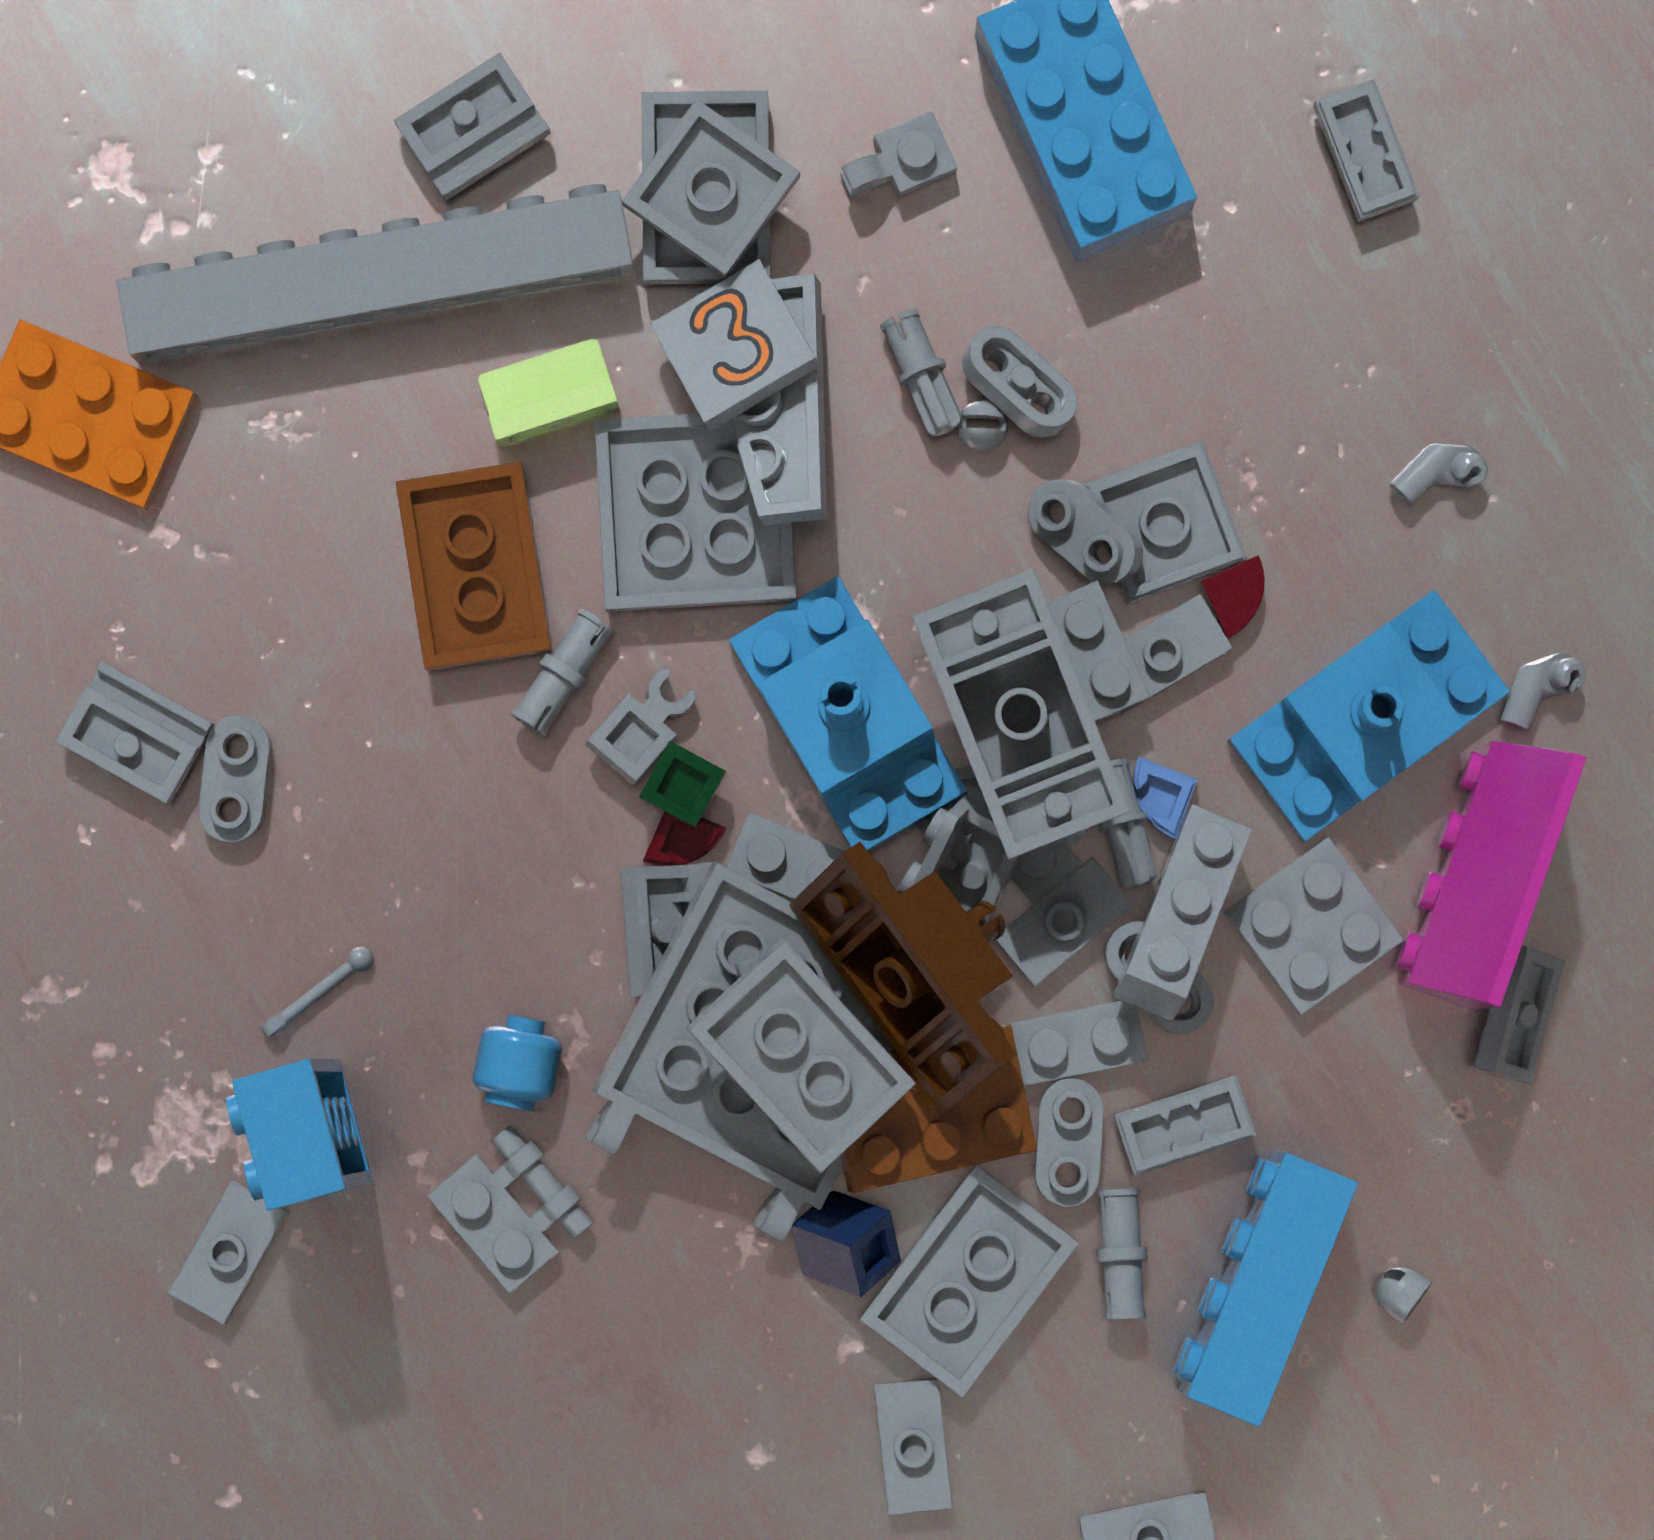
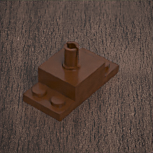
M861 841L841 853L789 904L941 1113H944L961 1101L1017 1055L1006 1040L1002 1027L981 1006L987 998L1013 977L989 944L991 941L1002 937L1005 932V923L1002 915H998L983 926L980 925L983 918L997 909L993 904L988 901H979L966 912L936 871L899 894L889 881L884 867L872 858Z

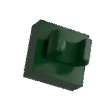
M669 740L639 798L686 824L697 828L727 772Z

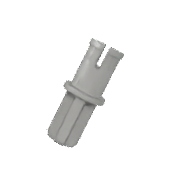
M911 309L898 313L907 334V339L901 324L895 322L893 317L882 322L880 328L885 333L902 372L898 377L899 384L904 387L908 386L929 435L940 436L949 433L962 424V416L942 372L946 368V363L944 359L936 358L919 319L918 310Z
M1128 759L1111 760V764L1130 812L1103 822L1098 826L1100 832H1108L1121 884L1125 888H1135L1151 883L1157 874L1143 822L1147 821L1149 817L1147 812H1141L1132 783Z

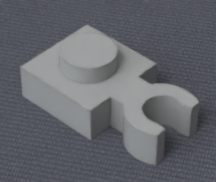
M667 668L659 670L650 680L645 692L646 701L643 705L628 693L585 743V746L633 786L665 750L669 740L672 742L677 735L664 724L665 720L683 716L690 709L696 698V693L691 689L678 702H668L662 697L660 688L671 674Z

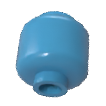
M508 1014L506 1027L490 1026L482 1032L473 1072V1083L479 1090L486 1092L484 1102L534 1111L536 1102H544L552 1097L562 1055V1046L556 1038L543 1035L546 1022Z

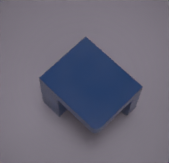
M837 1191L829 1192L821 1210L812 1206L792 1225L802 1273L810 1279L860 1298L901 1262L890 1210Z

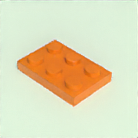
M19 319L0 363V449L148 511L195 403L197 394L189 389Z

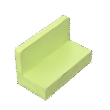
M596 339L582 341L483 373L478 378L489 413L488 418L500 449L620 411L599 342Z

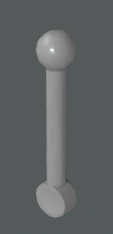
M365 947L354 948L349 953L348 961L281 1013H278L264 1023L260 1029L265 1036L270 1038L288 1022L355 971L364 972L368 970L373 963L371 951Z

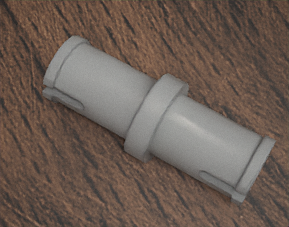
M579 610L577 618L553 654H544L538 663L542 668L541 672L517 708L511 712L512 717L518 721L522 720L521 724L543 737L548 733V728L574 690L581 692L587 683V680L583 677L608 638L612 637L615 632L611 626L603 625V620L587 610Z
M1139 1189L1098 1191L1103 1249H1096L1097 1262H1103L1105 1320L1146 1318L1141 1260H1148L1147 1247H1141Z

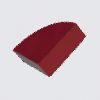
M1259 555L1208 577L1199 583L1216 621L1227 639L1232 638L1247 626L1261 604L1265 578Z
M664 812L643 862L655 866H675L693 863L715 848L724 836L727 828L703 817L697 828H694Z

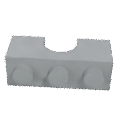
M1192 804L1172 844L1157 882L1159 887L1142 928L1133 943L1113 997L1173 1021L1188 997L1252 828Z

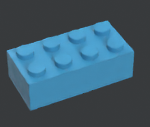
M1015 0L977 17L975 37L1076 262L1192 212L1197 195L1109 0Z
M309 1058L231 1080L235 1095L226 1097L228 1115L236 1136L242 1134L247 1136L253 1160L244 1162L246 1181L253 1200L264 1199L267 1211L303 1203L374 1182L340 1059Z
M1273 1150L1269 1160L1258 1158L1245 1189V1194L1254 1197L1245 1221L1238 1218L1233 1219L1221 1248V1254L1230 1257L1220 1281L1212 1277L1209 1279L1198 1304L1196 1313L1202 1315L1205 1320L1197 1340L1185 1338L1173 1367L1172 1373L1176 1374L1177 1378L1180 1379L1177 1388L1187 1398L1261 1427L1359 1182L1286 1152Z

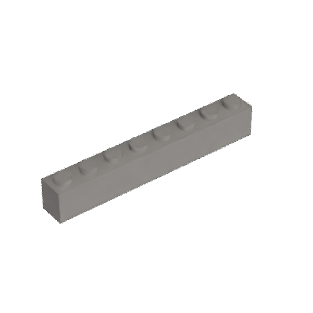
M604 184L585 185L570 190L568 192L569 199L545 203L544 197L540 195L524 196L508 201L506 203L507 210L482 214L480 207H463L444 213L445 221L420 225L418 218H402L382 224V232L357 236L355 229H341L321 234L319 236V244L295 248V243L291 240L273 241L259 245L257 247V255L233 259L231 252H212L195 257V266L170 270V264L168 263L141 265L132 269L133 277L116 280L129 355L140 365L635 276L619 190L607 192L606 185Z

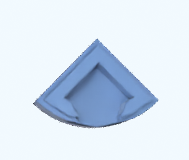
M1137 757L1133 772V786L1141 812H1147L1149 817L1147 821L1153 828L1164 836L1175 840L1198 779Z

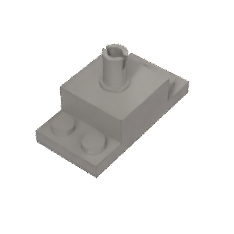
M1034 568L912 616L1008 860L1130 812Z

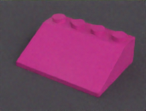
M1491 741L1483 745L1481 754L1474 751L1470 752L1459 781V787L1468 790L1460 814L1453 811L1449 812L1438 841V847L1447 850L1440 872L1437 874L1429 871L1418 898L1417 907L1426 910L1419 932L1415 934L1408 931L1397 958L1396 968L1405 970L1400 985L1470 1010L1501 1007L1587 757L1572 752L1499 741Z

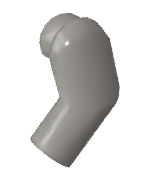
M1433 443L1426 446L1389 485L1404 502L1412 506L1433 484L1470 488L1478 486L1486 478L1488 466L1485 458L1472 447Z
M1554 653L1524 664L1516 674L1500 721L1511 727L1530 731L1542 700L1566 692L1572 693L1582 687L1586 677L1583 664L1578 659H1574L1564 653Z

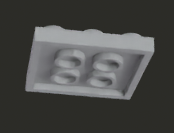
M700 414L594 420L606 612L796 600L792 523L765 526L758 517L737 444L739 442L732 419L712 431L707 428Z

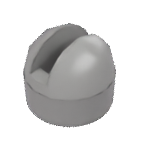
M988 400L973 401L961 411L962 424L957 427V433L963 445L979 453L990 452L999 447L1004 441L1008 430L1006 415ZM967 418L999 420L998 429L984 427L967 428Z
M1393 1267L1385 1272L1384 1278L1377 1283L1376 1295L1378 1303L1387 1314L1403 1324L1420 1303L1432 1282L1408 1267Z

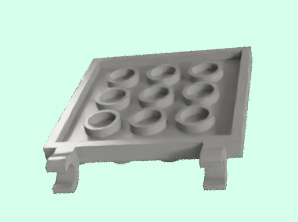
M712 862L592 1089L596 1094L608 1099V1102L594 1119L586 1139L615 1155L635 1114L756 1176L776 1188L761 1206L753 1226L783 1242L803 1202L821 1210L843 1168L841 1156L833 1161L822 1173L818 1172L690 1034L686 1027L738 980L734 963L762 957L780 939H783L793 949L801 950L804 962L886 1051L893 1050L894 1048L789 906L791 902L723 865Z

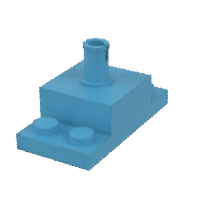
M839 576L834 577L728 639L850 847L861 841L866 850L871 853L915 827L919 822L932 817L940 808L945 809L968 794L961 779L935 738L933 727L868 619L865 620Z
M1434 589L1227 741L1301 842L1304 843L1465 727L1468 722L1510 693V691Z

